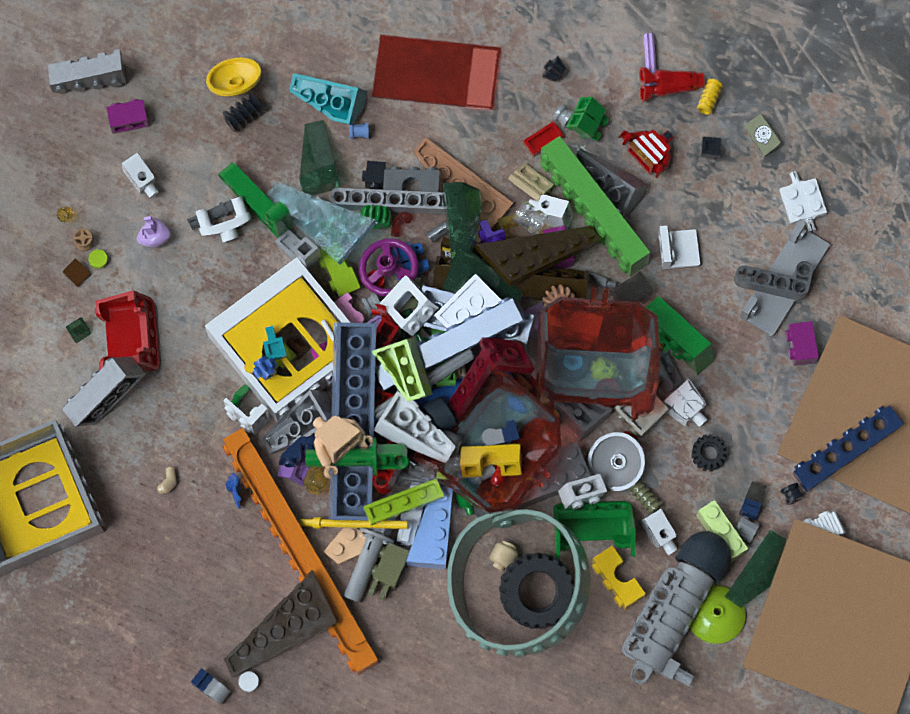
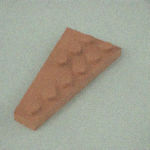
M425 137L414 150L415 156L425 170L428 167H435L444 174L442 193L457 195L461 204L460 210L473 201L476 203L480 212L468 218L463 226L470 231L473 241L482 243L478 235L480 230L479 222L487 220L491 230H493L512 208L513 202ZM450 201L448 202V204L450 205V207L455 206L456 202Z

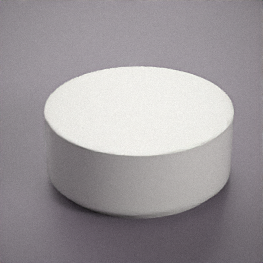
M244 672L239 677V686L243 691L253 692L257 689L259 679L255 673Z

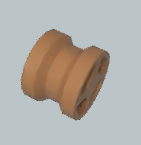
M79 229L75 232L73 239L76 247L81 251L90 250L94 245L91 232L87 229Z

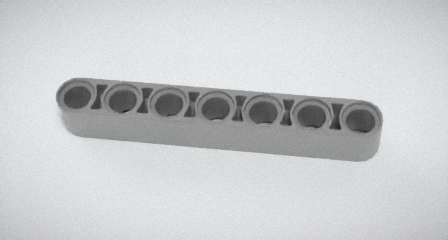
M335 188L330 193V199L334 207L340 210H361L362 207L373 204L385 206L391 212L453 215L455 211L461 208L458 196L453 193ZM338 196H344L342 201H335ZM356 197H363L361 202H354ZM374 198H381V201L379 203H372ZM394 198L400 199L397 204H391V201ZM413 199L419 200L416 205H410V201ZM431 200H437L436 205H428ZM450 201L456 202L453 207H448L447 203Z

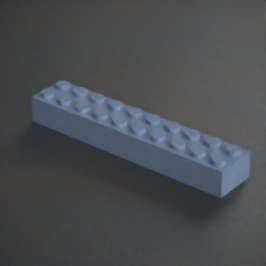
M336 322L334 323L332 417L338 416L355 420L365 432L364 435L373 438L375 356L371 351L376 350V323ZM365 440V443L368 445V448H370V445L373 446V443L369 444ZM358 443L354 448H361V447L359 446V443ZM370 466L336 467L338 470L336 475L330 469L329 519L368 520L363 508L365 505L372 503L373 468L371 469Z

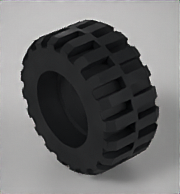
M536 552L524 554V556L513 560L514 562L507 566L504 575L502 574L500 579L501 585L499 586L501 603L506 613L522 626L531 629L553 627L561 620L569 608L575 589L574 577L568 567L554 556ZM534 572H542L549 575L556 586L554 600L543 609L527 607L519 595V587L522 580Z

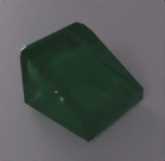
M82 317L66 326L68 333L75 343L91 335V331Z

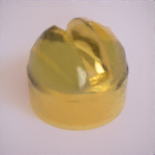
M63 206L57 210V217L61 222H67L73 217V210L68 206Z

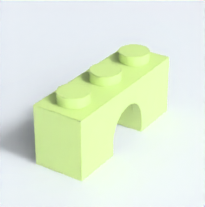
M715 500L698 510L696 516L705 529L718 534L727 542L731 552L730 563L746 554L747 546Z

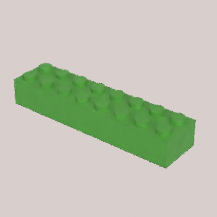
M559 136L542 147L540 156L541 168L545 172H549L554 185L559 186L562 189L564 198L573 203L575 212L583 216L586 226H592L602 237L600 244H604L607 247L609 256L617 260L619 269L630 277L648 265L650 251L563 139Z

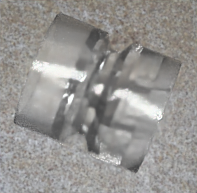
M524 201L516 211L512 221L520 227L526 226V231L532 235H537L546 223L548 215L541 210L536 211L535 206Z

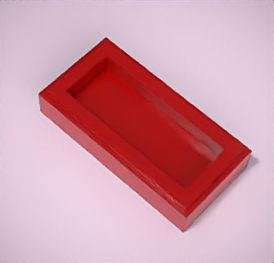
M553 121L523 140V144L531 155L535 157L541 153L542 147L559 136L563 139L564 134Z

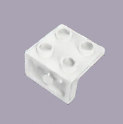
M667 226L659 227L658 237L662 269L700 266L695 229L668 232Z
M227 398L223 401L227 416L233 421L237 419L241 423L240 427L244 428L248 434L251 432L256 435L271 419L268 408L263 404L259 407H254L249 413L250 416L247 417Z

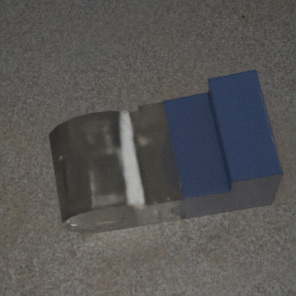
M755 481L751 482L739 512L740 516H747L749 519L756 520L763 501L766 485Z

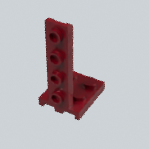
M482 337L479 344L482 348L480 354L447 404L455 419L463 416L492 369L532 374L535 367L521 341Z

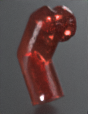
M401 212L393 219L391 236H400L401 226L412 221L410 213Z

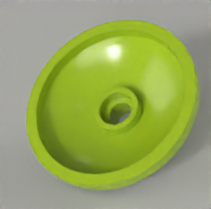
M712 585L689 628L697 638L710 644L727 643L733 640L744 626L746 619L744 604L740 597L731 589L720 585ZM719 609L721 614H714V610Z

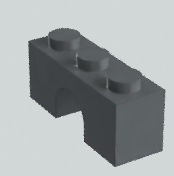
M390 167V169H384L383 190L406 191L407 186L411 182L417 181L420 183V192L442 193L444 174L435 167H428L427 170H420L418 167H409V170H402L401 167Z

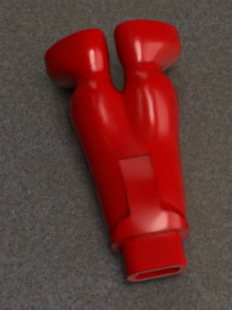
M640 67L639 78L642 84L657 82L656 86L642 85L640 87L642 102L649 101L653 95L665 97L676 93L695 91L697 88L704 87V73L656 70L655 73H652L647 67Z

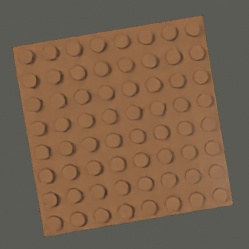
M839 315L777 455L797 464L803 460L806 463L812 459L810 456L819 449L821 452L828 448L826 444L835 438L837 441L844 437L842 433L851 427L853 430L859 427L858 422L865 417L870 419L875 416L874 411L881 406L886 408L890 405L903 422V426L832 474L829 478L910 514V345ZM875 421L873 423L875 429L882 430L884 428V425L881 421ZM859 432L857 435L861 441L868 439L865 432ZM849 443L841 445L842 450L845 452L852 450V446ZM833 454L825 456L827 462H836V457ZM817 465L809 467V469L820 473V468Z
M794 519L742 667L864 714H897L910 675V562Z

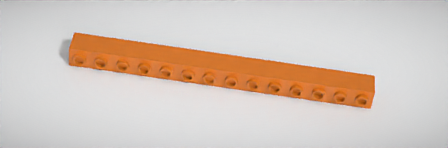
M244 428L223 438L225 445L222 448L227 456H232L234 461L231 463L235 471H240L243 475L241 481L245 488L250 487L253 493L250 495L255 505L259 504L261 506V516L265 522L269 520L272 526L269 529L274 538L278 537L280 539L279 547L283 554L288 553L291 558L288 562L293 571L297 570L300 577H298L300 583L311 570H314L339 624L327 630L332 638L336 637L339 641L337 647L342 655H347L349 659L347 665L352 672L356 671L360 675L379 664L377 657L255 447L252 445Z

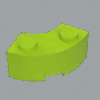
M339 241L319 250L321 258L318 262L321 268L326 269L331 279L328 283L332 292L336 291L340 297L347 292L349 293L360 288L352 266L349 265L347 256Z

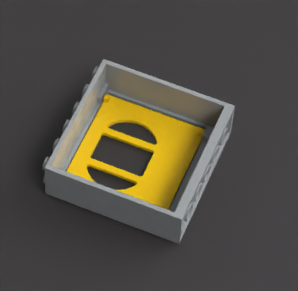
M55 419L0 442V460H2L0 461V576L104 532L102 526L105 523L99 511L95 512V509L98 508L91 493L88 494L87 492L90 491V487L84 476H80L83 473L77 459H73V456H76L75 451L69 440H65L69 438L62 423L58 424ZM42 462L55 467L49 472L14 486L17 474L29 464ZM59 475L68 498L25 516L16 493ZM70 505L66 518L52 528H37L29 524L32 520Z

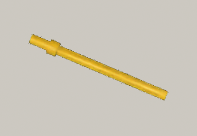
M323 517L299 520L300 526L313 527L314 529H323V527L410 528L409 521H383L371 526L369 520L323 519Z

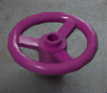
M385 238L374 242L364 251L359 262V275L362 283L370 292L379 296H387L392 289H382L375 286L374 283L383 276L389 277L394 274L402 277L406 275L415 281L418 275L419 262L415 251L407 243L398 239ZM390 246L402 249L409 256L411 271L398 266L394 256L391 255ZM382 248L383 254L377 259L378 270L368 278L366 272L367 261L372 253Z

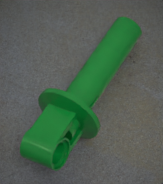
M373 438V446L370 445V448L351 449L335 464L332 462L330 464L335 467L370 466L371 469L374 468V476H377L378 469L405 468L408 465V449L403 444L378 445L376 438ZM315 449L306 450V467H325L322 466Z

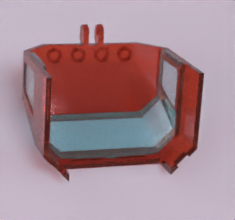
M596 287L591 288L590 299L559 297L541 308L537 334L536 404L541 408H546L548 414L553 418L554 402L631 406L632 422L637 420L638 416L644 412L649 413L653 411L661 369L658 316L636 301L608 300V288H604L602 292L603 299H596Z
M492 369L479 389V394L450 432L461 436L464 442L463 447L485 446L481 441V435L486 429L492 428L497 430L504 428L507 421L515 419L519 439L499 445L520 444L522 455L521 475H509L499 486L491 484L492 477L481 481V484H474L471 477L462 478L460 466L461 453L452 459L449 458L446 463L420 452L414 453L413 460L472 506L489 514L512 510L522 503L523 497L534 485L542 488L544 484L537 479L540 475L546 478L550 477L551 474L546 471L547 465L557 456L558 450L562 446L560 418L509 374Z

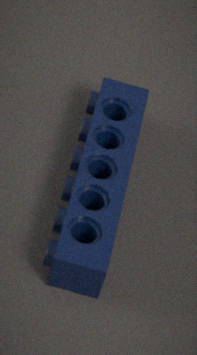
M890 405L886 408L881 406L874 411L875 416L870 419L865 417L858 422L859 427L854 430L852 427L842 433L843 438L838 441L836 438L826 444L827 449L822 452L819 449L810 456L811 460L806 463L803 460L794 467L796 470L792 474L804 491L808 492L901 428L903 422ZM875 421H881L884 425V428L882 430L875 429L873 423ZM859 432H865L868 439L861 441L857 435ZM849 443L852 446V450L845 452L842 450L841 445ZM833 454L836 457V462H827L825 456ZM817 465L820 468V473L812 474L809 467Z

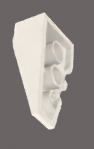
M397 391L379 419L374 431L395 443L403 444L412 450L446 463L456 446L440 429H437L430 422L431 419L427 415L425 416L418 409L419 406L415 401L407 402L403 395Z

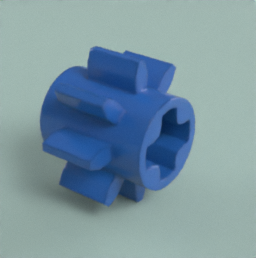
M263 356L254 363L253 373L257 379L261 377L264 380H268L277 373L275 371L277 363L273 358L267 359L266 356Z

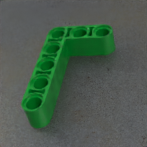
M231 162L218 173L224 184L236 196H242L244 204L277 238L293 227L291 213L286 205L280 200L274 204L234 162Z

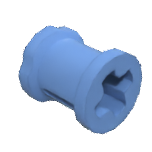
M352 123L350 125V139L354 137L369 139V123Z

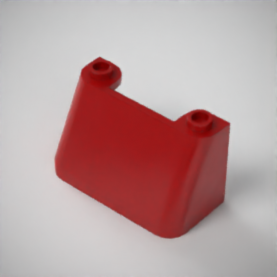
M132 290L96 300L95 314L106 324L108 356L101 358L99 369L101 370L105 366L104 362L111 357H133L144 372L157 370L160 366L156 307L153 299Z

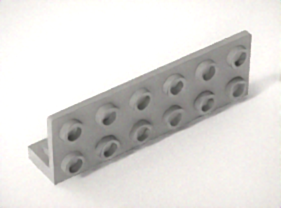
M799 219L787 243L769 271L793 276L797 264L801 261L810 262L814 271L830 244L805 230L806 222ZM799 269L802 275L808 274L806 270ZM765 279L761 282V284L767 283ZM776 283L779 288H785L783 283ZM795 287V290L799 293L803 289L802 287ZM756 291L744 306L740 318L768 335L773 336L795 300Z

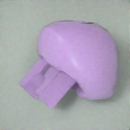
M144 217L146 224L138 233V243L150 248L164 245L171 235L168 227L155 217Z

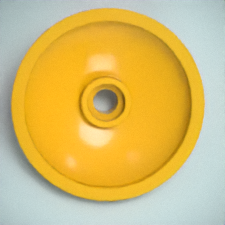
M242 57L231 58L215 65L207 74L206 83L208 89L216 95L223 97L239 96L256 86L261 78V69L259 64L252 59Z

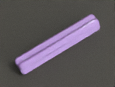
M646 33L644 35L646 67L652 73H655L654 34ZM657 82L649 83L647 85L655 86Z

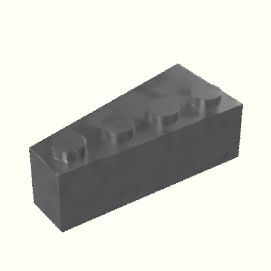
M120 49L113 50L114 54L106 55L105 52L99 53L97 58L91 59L85 56L81 57L78 62L67 60L49 64V82L52 92L61 94L70 90L83 91L88 88L101 89L105 86L120 87L126 84L125 64Z

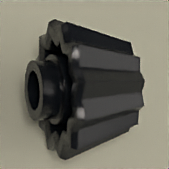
M559 56L555 57L553 61L550 59L543 67L545 71L542 77L554 82L561 77L566 70V66Z

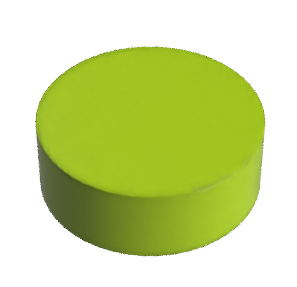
M97 249L90 253L88 260L94 269L106 267L108 257L103 250Z

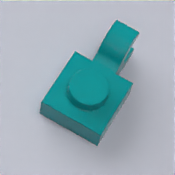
M273 326L265 327L268 341H264L263 345L267 359L273 358L277 360L287 357L282 337L276 338Z

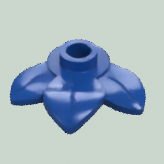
M233 472L228 477V481L225 482L226 489L233 495L236 507L241 509V497L237 493L241 491L240 481Z

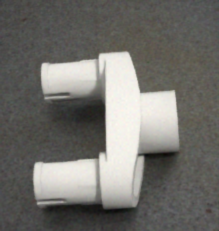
M242 196L232 199L237 216L234 219L216 225L211 224L206 208L196 211L201 227L199 228L201 236L220 233L222 242L238 238L236 227L252 219L250 213L246 210Z

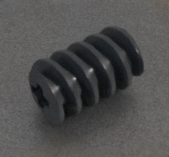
M248 93L247 99L241 98V103L236 102L235 108L230 106L229 112L225 110L223 116L227 125L235 133V125L242 128L241 121L247 124L246 117L253 120V112L259 115L258 109L260 108L263 111L265 109L254 95Z

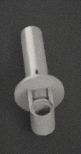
M397 516L385 521H395ZM359 529L360 532L365 533L364 537L367 538L343 597L360 603L383 544L386 545L388 542L394 544L395 542L389 538L392 529Z

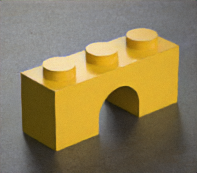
M520 444L461 447L460 466L462 478L482 477V471L488 465H498L501 468L502 476L521 475L522 455Z
M610 546L592 559V569L597 575L600 574L604 579L602 581L607 591L611 590L615 595L613 599L619 608L623 607L624 610H627L645 598L646 593L635 578L628 582H620L616 579L614 572L622 566L623 560L613 546Z

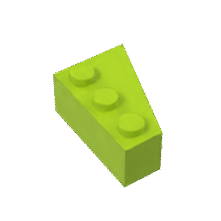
M414 338L371 351L379 359L383 369L394 380L393 383L407 402L432 395Z

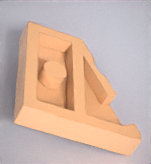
M343 528L323 552L336 564L341 565L352 558L360 556L367 537H364V534L357 528Z

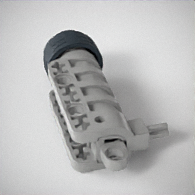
M701 531L690 536L681 546L678 555L675 557L679 563L677 568L671 567L666 569L657 582L621 648L625 657L636 662L630 673L634 683H645L651 672L661 675L670 681L674 678L686 686H689L694 676L679 668L680 663L673 660L672 657L713 583L720 584L729 567L731 560L730 548L727 542L718 534L710 531ZM669 576H672L673 578L671 583L668 586L664 585L669 579ZM657 592L663 593L664 596H665V599H664V600L659 599V598L657 597V594H656V593H657ZM653 605H654V606H657V608H655V610H654V612H653V615H652V617L649 619V621H648V620H645V618H647V616H648V614H649V611L651 610V608L653 607ZM637 627H644L646 634H640L637 631ZM634 639L638 642L635 644L634 650L630 651V645ZM635 670H643L645 678L640 681L635 679Z

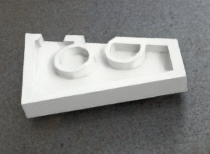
M475 274L435 316L446 327H449L453 324L464 322L463 319L471 315L480 314L481 310L489 306L498 305V302L502 299Z

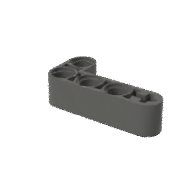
M801 261L797 264L793 276L743 265L737 269L734 282L741 288L800 301L806 297L809 290L813 267L810 262ZM799 269L806 270L808 274L802 275ZM764 278L767 283L761 284L757 279ZM776 283H783L785 288H779ZM795 287H802L804 292H797Z

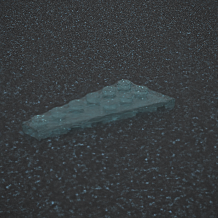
M276 183L266 194L274 204L279 200L283 202L291 213L292 222L339 265L342 264L377 223L375 219L315 198L312 195L302 193L280 183Z

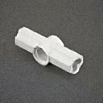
M423 506L401 514L400 521H409L410 528L399 529L398 543L412 546L417 528L422 519Z

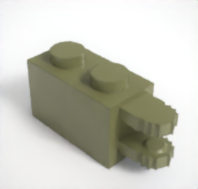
M389 542L386 547H382L379 554L381 558L379 565L375 564L371 573L373 583L368 595L373 596L375 594L378 584L384 586L380 594V600L382 601L385 600L389 589L396 590L407 565L406 561L410 551Z

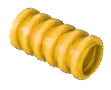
M708 79L697 105L699 112L707 115L712 114V109L715 107L714 104L717 102L716 99L719 98L723 88V84L720 81Z

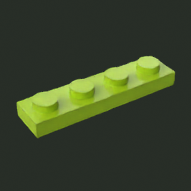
M433 479L365 505L363 509L372 526L444 498V494L437 479Z

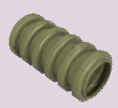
M641 479L628 489L629 492H632L633 497H637L636 500L640 501V505L645 506L644 509L649 511V515L661 508L663 503L661 501L658 502V498L654 497L653 492L650 493V489L646 488L645 483L642 484Z

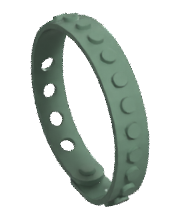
M503 508L485 514L469 523L460 533L454 544L447 573L449 604L457 624L466 631L465 635L472 641H479V646L485 650L490 651L493 648L497 650L496 654L505 657L508 654L515 657H526V655L542 653L565 639L579 624L584 615L591 589V574L585 549L578 537L569 528L542 512ZM527 521L552 523L564 534L574 556L576 581L573 598L568 610L551 630L527 643L500 645L488 641L474 627L468 616L464 601V570L472 546L484 532L492 527L509 528Z

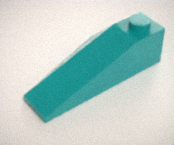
M293 73L289 89L295 96L307 102L331 120L349 125L353 123L363 110L368 92L360 88Z

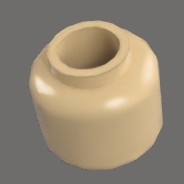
M502 541V543L495 544L489 558L494 563L493 567L503 571L504 568H507L518 557V552L516 551V546Z

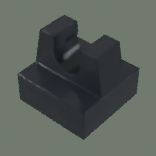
M703 136L701 157H706V159L720 158L721 138Z

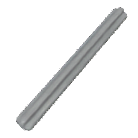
M466 349L427 374L429 385L432 386L474 359L471 350ZM393 397L374 408V417L376 419L381 418Z

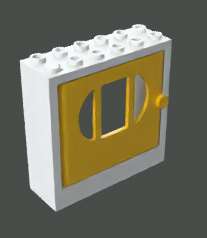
M297 257L205 325L208 337L247 386L250 387L260 402L268 408V412L276 422L309 390L322 391L325 387L332 386L333 341L325 330L327 334V347L323 351L301 325L298 318L312 319L323 328L324 326L321 321L326 320L333 333L334 323H350ZM292 323L319 357L300 371H297L286 357L281 358L280 361L292 376L285 377L275 374L268 380L259 378V381L276 400V404L252 373L255 368L254 363L262 357L263 342L268 341L265 327L273 326L274 333L277 334ZM222 336L226 338V340L230 343V345L234 348V350L238 353V355L243 359V361L246 364H244L241 361V359L237 356V354L233 351V349L229 346V344L225 341V339Z

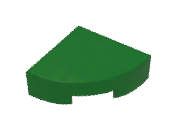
M244 384L234 393L231 403L238 408L241 405L242 397L247 396L250 387Z

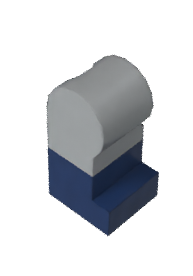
M515 419L507 421L504 428L497 430L492 428L486 429L481 435L482 443L485 446L518 440L519 435Z
M202 668L191 681L195 688L220 705L230 694V691Z

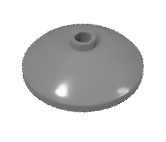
M613 432L603 435L592 445L588 455V468L591 476L600 474L608 490L621 491L632 487L640 480L645 470L646 459L642 446L635 438L625 433ZM619 458L623 460V463L620 466L617 464V460Z

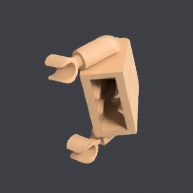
M333 416L327 422L322 417L316 418L313 422V426L317 429L315 431L314 446L322 466L326 467L324 470L326 478H331L328 472L329 469H332L335 475L338 473L337 468L331 466V462L335 464L358 443L361 448H368L365 440L369 444L373 443V438L368 435L365 436V432L355 420Z

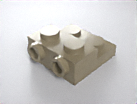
M643 381L615 407V410L618 412L616 416L623 423L627 421L631 425L629 429L636 436L640 434L642 437L670 410Z

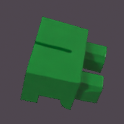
M580 97L574 109L575 113H572L566 128L577 132L580 138L598 141L601 137V132L597 130L598 126L604 127L609 120L605 115L606 109L593 97Z

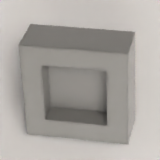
M747 516L741 517L735 530L741 539L751 543L759 528V523L756 521L752 523L748 521Z

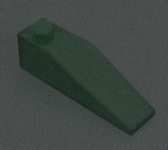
M323 120L307 123L304 127L299 177L303 197L340 188Z
M464 182L443 183L442 197L451 260H471L482 211L480 189Z
M459 248L456 249L443 289L457 293L477 274L502 300L509 297L520 301L523 291L515 285L509 287L491 266L485 264L475 254Z
M770 529L725 595V598L742 608L763 591L770 588L787 540Z

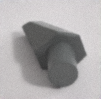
M590 272L591 279L603 290L609 291V288H618V282L610 281L608 277Z

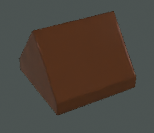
M299 335L286 340V345L297 355L298 360L310 350V347Z

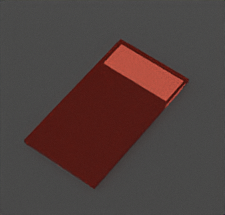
M380 35L373 91L371 93L372 98L493 110L501 52L500 47Z

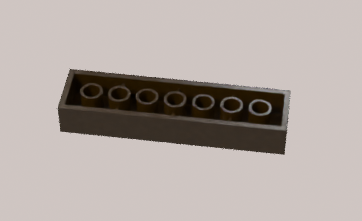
M437 256L434 264L432 287L442 291L456 289V292H458L477 274L499 297L513 295L517 299L532 297L533 300L542 301L543 297H548L545 292H551L552 286H555L557 289L559 285H563L564 288H570V293H574L575 297L572 300L576 302V305L586 302L588 271L550 267L509 287L486 260Z

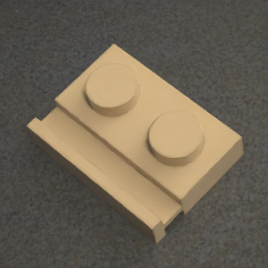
M526 163L517 168L508 178V180L536 201H539L541 195H546L554 186V184Z

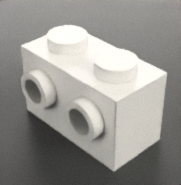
M600 474L566 483L558 491L565 509L571 507L578 509L584 506L585 503H590V505L601 501L600 498L607 492Z

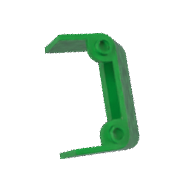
M609 501L598 502L592 505L585 503L584 506L578 509H573L572 507L565 509L563 503L554 505L553 518L569 528L578 537L579 541L613 540L614 545L620 549L630 547L631 557H635V524L632 506L629 502ZM554 525L556 558L560 559V550L567 551L571 547L564 534Z

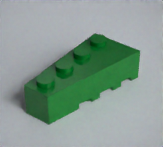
M660 296L642 310L644 323L649 322L684 357L682 360L696 375H699L714 362L711 343Z

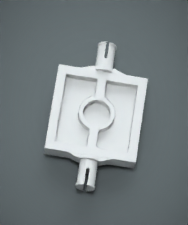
M794 171V174L791 172L790 176L793 183L790 186L779 188L790 225L796 224L801 219L806 222L808 231L810 233L814 232L816 228L813 220L827 215L816 178L800 181L798 172Z

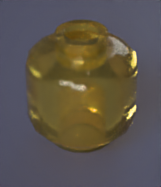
M310 467L307 470L303 481L307 492L320 495L327 491L330 478L324 476L326 467Z

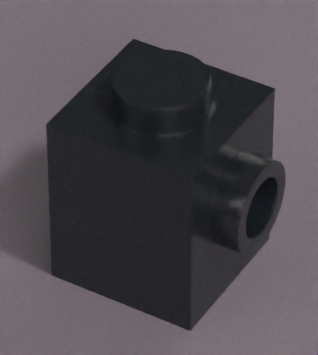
M367 161L366 170L362 172V181L365 182L366 188L383 190L386 162Z

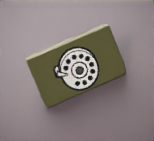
M759 114L744 126L764 157L780 148V140L762 114Z

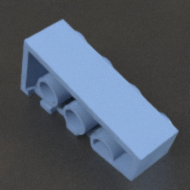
M440 487L444 498L426 505L406 561L407 566L446 570L453 488Z

